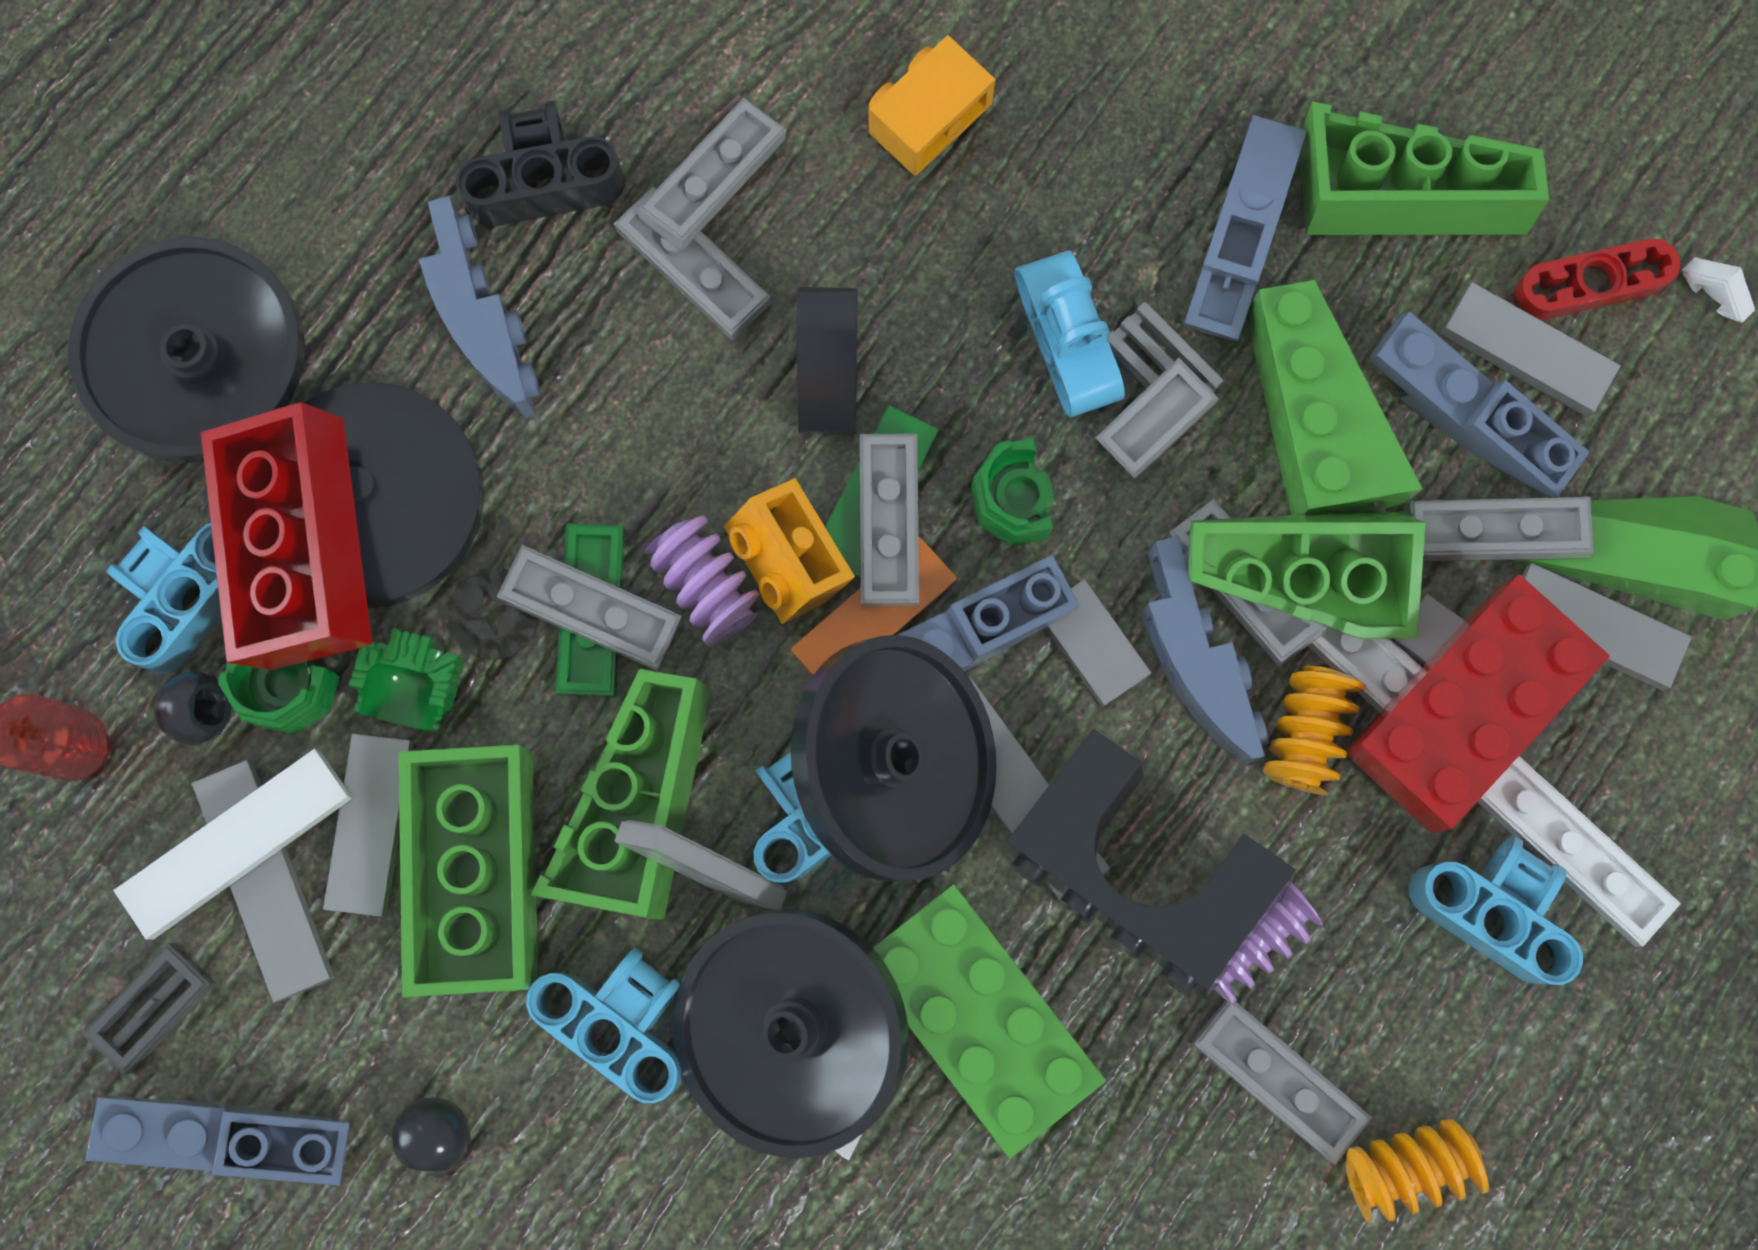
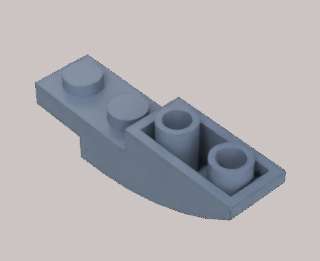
M1253 115L1183 325L1184 327L1237 343L1286 199L1307 132L1306 130Z
M450 196L428 201L441 253L421 258L419 262L427 288L438 313L453 339L483 381L523 418L534 417L536 414L531 397L539 396L540 389L531 362L522 364L518 345L527 343L520 315L517 310L508 312L499 294L491 295L483 265L474 266L470 248L478 246V239L469 213L460 215Z
M1410 311L1398 316L1368 357V360L1404 390L1399 399L1422 418L1497 469L1550 497H1558L1590 453L1508 381L1503 380L1497 383L1490 381Z
M1178 536L1156 541L1148 552V558L1160 600L1149 602L1141 612L1151 646L1177 696L1203 730L1241 765L1255 762L1265 756L1262 746L1268 744V735L1262 715L1258 711L1252 712L1246 690L1252 688V679L1247 661L1243 655L1236 656L1233 642L1209 647L1208 640L1213 639L1214 636L1213 625L1206 606H1198L1192 586L1197 583L1188 580L1189 550L1182 551Z
M1053 555L951 604L947 611L898 635L913 637L930 643L952 658L965 672L1078 609L1080 604Z
M100 1095L96 1101L86 1161L213 1171L212 1175L340 1186L350 1121L171 1098L164 1101Z

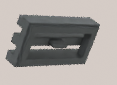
M167 943L82 1033L123 1075L132 1074L217 984L209 975H203L198 970L200 967L192 959H187L182 954L183 950L175 943ZM172 965L177 971L110 1041L104 1034L162 973ZM188 981L191 986L140 1040L124 1054L121 1050Z

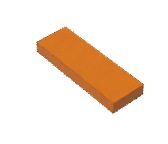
M920 536L918 537L919 607H861V588L858 589L790 649L791 653L812 676L830 656L852 643L879 636L899 634L957 583L958 578Z

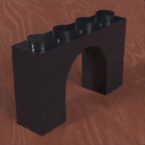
M1093 728L1006 841L1010 855L1015 858L1011 866L1035 886L1040 887L1045 880L1064 894L1059 900L1060 903L1079 919L1089 923L1095 917L1113 930L1109 939L1131 957L1139 960L1144 953L1162 966L1164 969L1159 974L1160 977L1175 990L1189 998L1196 991L1202 997L1208 999L1289 888L1296 869L1246 834H1243L1206 885L1197 894L1183 902L1156 907L1135 903L1120 895L1110 886L1099 869L1096 860L1097 848L1103 831L1143 779V766L1141 761Z

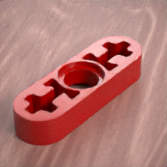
M1646 239L1540 263L1529 269L1517 282L1514 289V301L1519 309L1539 320H1545L1651 296L1660 292L1677 277L1680 270V258L1675 248L1668 242L1661 239ZM1644 259L1648 265L1657 264L1660 268V271L1655 276L1651 270H1644L1633 273L1627 279V271L1634 269ZM1587 267H1598L1605 271L1610 280L1609 290L1606 292H1595L1588 288L1583 279L1584 269ZM1567 279V288L1557 291L1548 301L1543 294L1534 295L1532 291L1539 282L1542 288L1548 289L1560 286Z

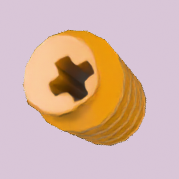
M1306 665L1302 666L1304 671L1292 673L1289 679V685L1298 693L1286 695L1282 703L1284 709L1293 716L1280 717L1276 724L1277 730L1287 738L1274 739L1269 747L1272 754L1281 760L1266 762L1263 773L1274 782L1287 787L1328 796L1329 793L1320 787L1321 781H1338L1341 774L1326 765L1327 759L1346 758L1347 751L1332 742L1334 736H1352L1354 729L1339 720L1340 714H1358L1360 710L1359 706L1345 698L1346 693L1364 692L1366 684L1337 670Z
M1453 1119L1441 1120L1437 1126V1132L1430 1126L1418 1127L1415 1131L1414 1139L1407 1133H1397L1392 1138L1391 1147L1384 1140L1377 1139L1369 1145L1368 1154L1361 1147L1357 1146L1350 1147L1346 1152L1345 1163L1348 1181L1356 1203L1368 1224L1371 1223V1208L1376 1206L1388 1222L1394 1221V1201L1399 1199L1412 1215L1418 1214V1194L1424 1192L1435 1208L1441 1207L1442 1186L1447 1185L1458 1201L1464 1200L1466 1197L1464 1180L1469 1178L1480 1193L1484 1194L1489 1191L1487 1171L1477 1143L1466 1128L1461 1127Z

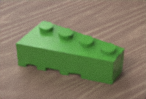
M1314 101L1311 102L1302 129L1307 131L1299 155L1305 235H1527L1549 202L1544 151L1542 149L1475 135H1469L1467 140L1456 139L1438 133V127L1417 123L1414 129L1381 123L1382 116L1360 111L1357 117L1331 112L1332 105Z
M1311 280L1259 289L1249 306L1246 318L1291 515L1370 512L1405 505L1422 490V487L1316 281Z
M644 669L638 670L605 739L608 743L595 770H590L581 789L584 793L568 826H563L554 845L556 851L545 874L539 876L531 895L645 918L664 920L674 870L614 841L621 822H627V820L661 825L682 835L712 689L695 678Z

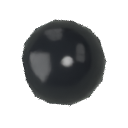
M185 671L166 680L155 698L154 715L160 730L170 739L186 745H199L221 735L230 722L232 706L220 688L218 679L215 676L200 671Z
M439 1097L419 1099L406 1106L396 1118L391 1133L393 1150L400 1163L408 1169L425 1172L445 1171L455 1167L465 1156L471 1139L469 1123L462 1110L451 1101Z

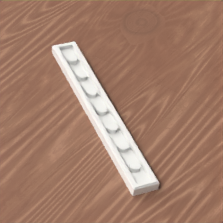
M1326 626L1324 634L1308 645L1333 670L1350 675L1366 684L1365 691L1358 693L1379 712L1422 668L1390 638L1360 639ZM1520 756L1477 801L1510 833L1522 840L1523 844L1540 860L1549 866L1558 864L1565 868L1567 874L1564 882L1635 947H1643L1681 904Z

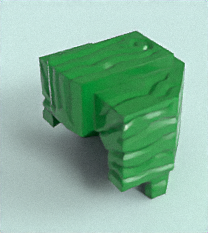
M1033 438L1013 442L1006 441L995 445L975 474L971 486L978 525L1009 546L1048 540L1053 530L1050 515L1047 516V514L1050 513L1053 507L1054 493L1046 470L1037 472L1034 465L1036 449Z
M393 628L389 644L379 642L375 644L372 641V645L359 648L354 666L355 670L349 682V686L358 690L359 694L354 712L401 726L440 733L443 727L441 722L444 721L446 713H451L452 711L451 707H453L454 698L458 690L457 685H459L461 679L459 675L462 674L465 660L456 654L444 653V648L431 637L420 636L417 633H409L408 631L401 632Z
M314 660L275 670L227 663L225 672L221 671L218 684L242 721L257 727L296 735L331 712L340 676L325 667L317 666V662Z

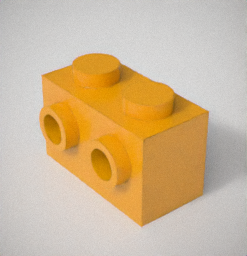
M947 35L934 48L926 46L920 50L909 64L908 72L897 83L888 82L874 94L869 103V134L916 177L992 105L996 79Z
M796 478L749 498L723 526L729 535L733 551L739 558L744 560L758 583L763 601L774 610L782 624L825 604L855 577Z

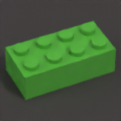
M521 745L399 751L402 997L530 990L531 985L538 979L536 896L531 895L536 885L532 752Z
M954 884L873 947L895 979L902 996L909 1028L1009 1159L1014 1157L1106 1082L1105 1078Z

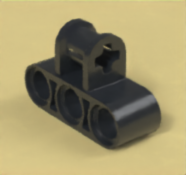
M554 100L546 102L545 107L542 109L511 114L508 109L499 110L505 152L469 160L460 168L456 176V187L470 215L478 223L485 226H500L605 206L613 203L621 196L625 184L614 146L607 140L600 137H583L564 141L561 121ZM597 165L608 167L607 172L600 177L588 178L585 176V173L591 167ZM540 176L553 177L552 182L543 188L530 187L531 183ZM484 187H498L491 197L486 199L475 198L477 193Z
M798 287L796 325L799 433L851 435L856 433L858 288Z

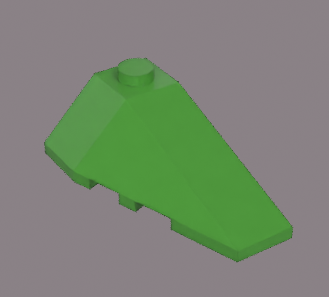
M1699 496L1591 500L1594 553L1591 558L1508 559L1526 565L1533 563L1554 573L1724 621L1756 609L1758 604V523L1753 511Z
M1336 512L1194 520L1190 524L1188 580L1253 603L1272 607L1307 621H1313L1337 629L1342 633L1360 639L1417 638L1426 522L1401 512Z

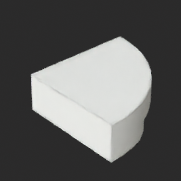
M1695 257L1682 269L1685 279L1695 293L1702 288L1710 297L1722 305L1716 310L1722 316L1743 323L1755 311L1741 267Z

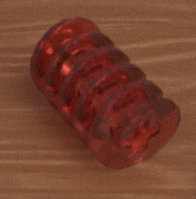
M20 694L5 700L0 705V765L13 770L17 769L22 772L61 779L63 781H81L94 775L104 764L109 752V735L104 723L94 713L37 694Z

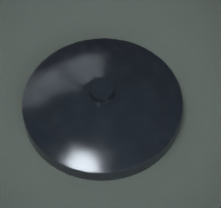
M177 237L154 242L132 251L111 265L98 277L81 301L74 317L68 344V362L72 384L79 401L91 419L105 433L125 447L153 459L178 463L204 461L201 432L288 406L299 384L305 358L304 330L299 311L288 290L275 274L249 252L223 241L202 237Z
M375 382L348 384L322 392L304 402L344 418L368 608L400 604L414 599L435 587L457 567L470 549L477 534L483 512L484 481L481 465L464 431L448 412L436 402L411 389L393 384Z
M901 635L879 636L852 643L830 656L815 672L802 694L794 718L791 737V767L797 797L812 831L828 852L840 863L858 874L875 880L889 882L920 880L940 874L952 867L973 846L986 823L994 797L997 769L996 748L990 719L978 691L961 667L943 651L920 639Z
M778 909L757 913L727 926L710 938L696 953L682 977L681 986L677 992L673 1015V1039L676 1056L687 1087L703 1112L723 1132L741 1144L765 1154L778 1157L804 1158L826 1154L847 1145L864 1133L883 1115L894 1099L904 1076L909 1047L908 1022L902 996L895 979L878 953L863 938L842 923L827 916L798 909Z

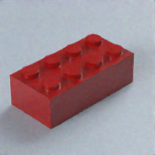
M299 402L201 432L227 663L275 670L372 645L344 418Z
M1518 574L1491 592L1345 751H1347V756L1428 832L1436 833L1451 830L1606 662L1610 655L1524 577Z

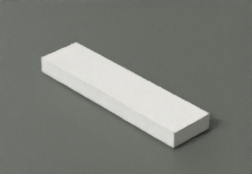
M313 749L113 891L144 938L154 940L353 799V797L322 752Z

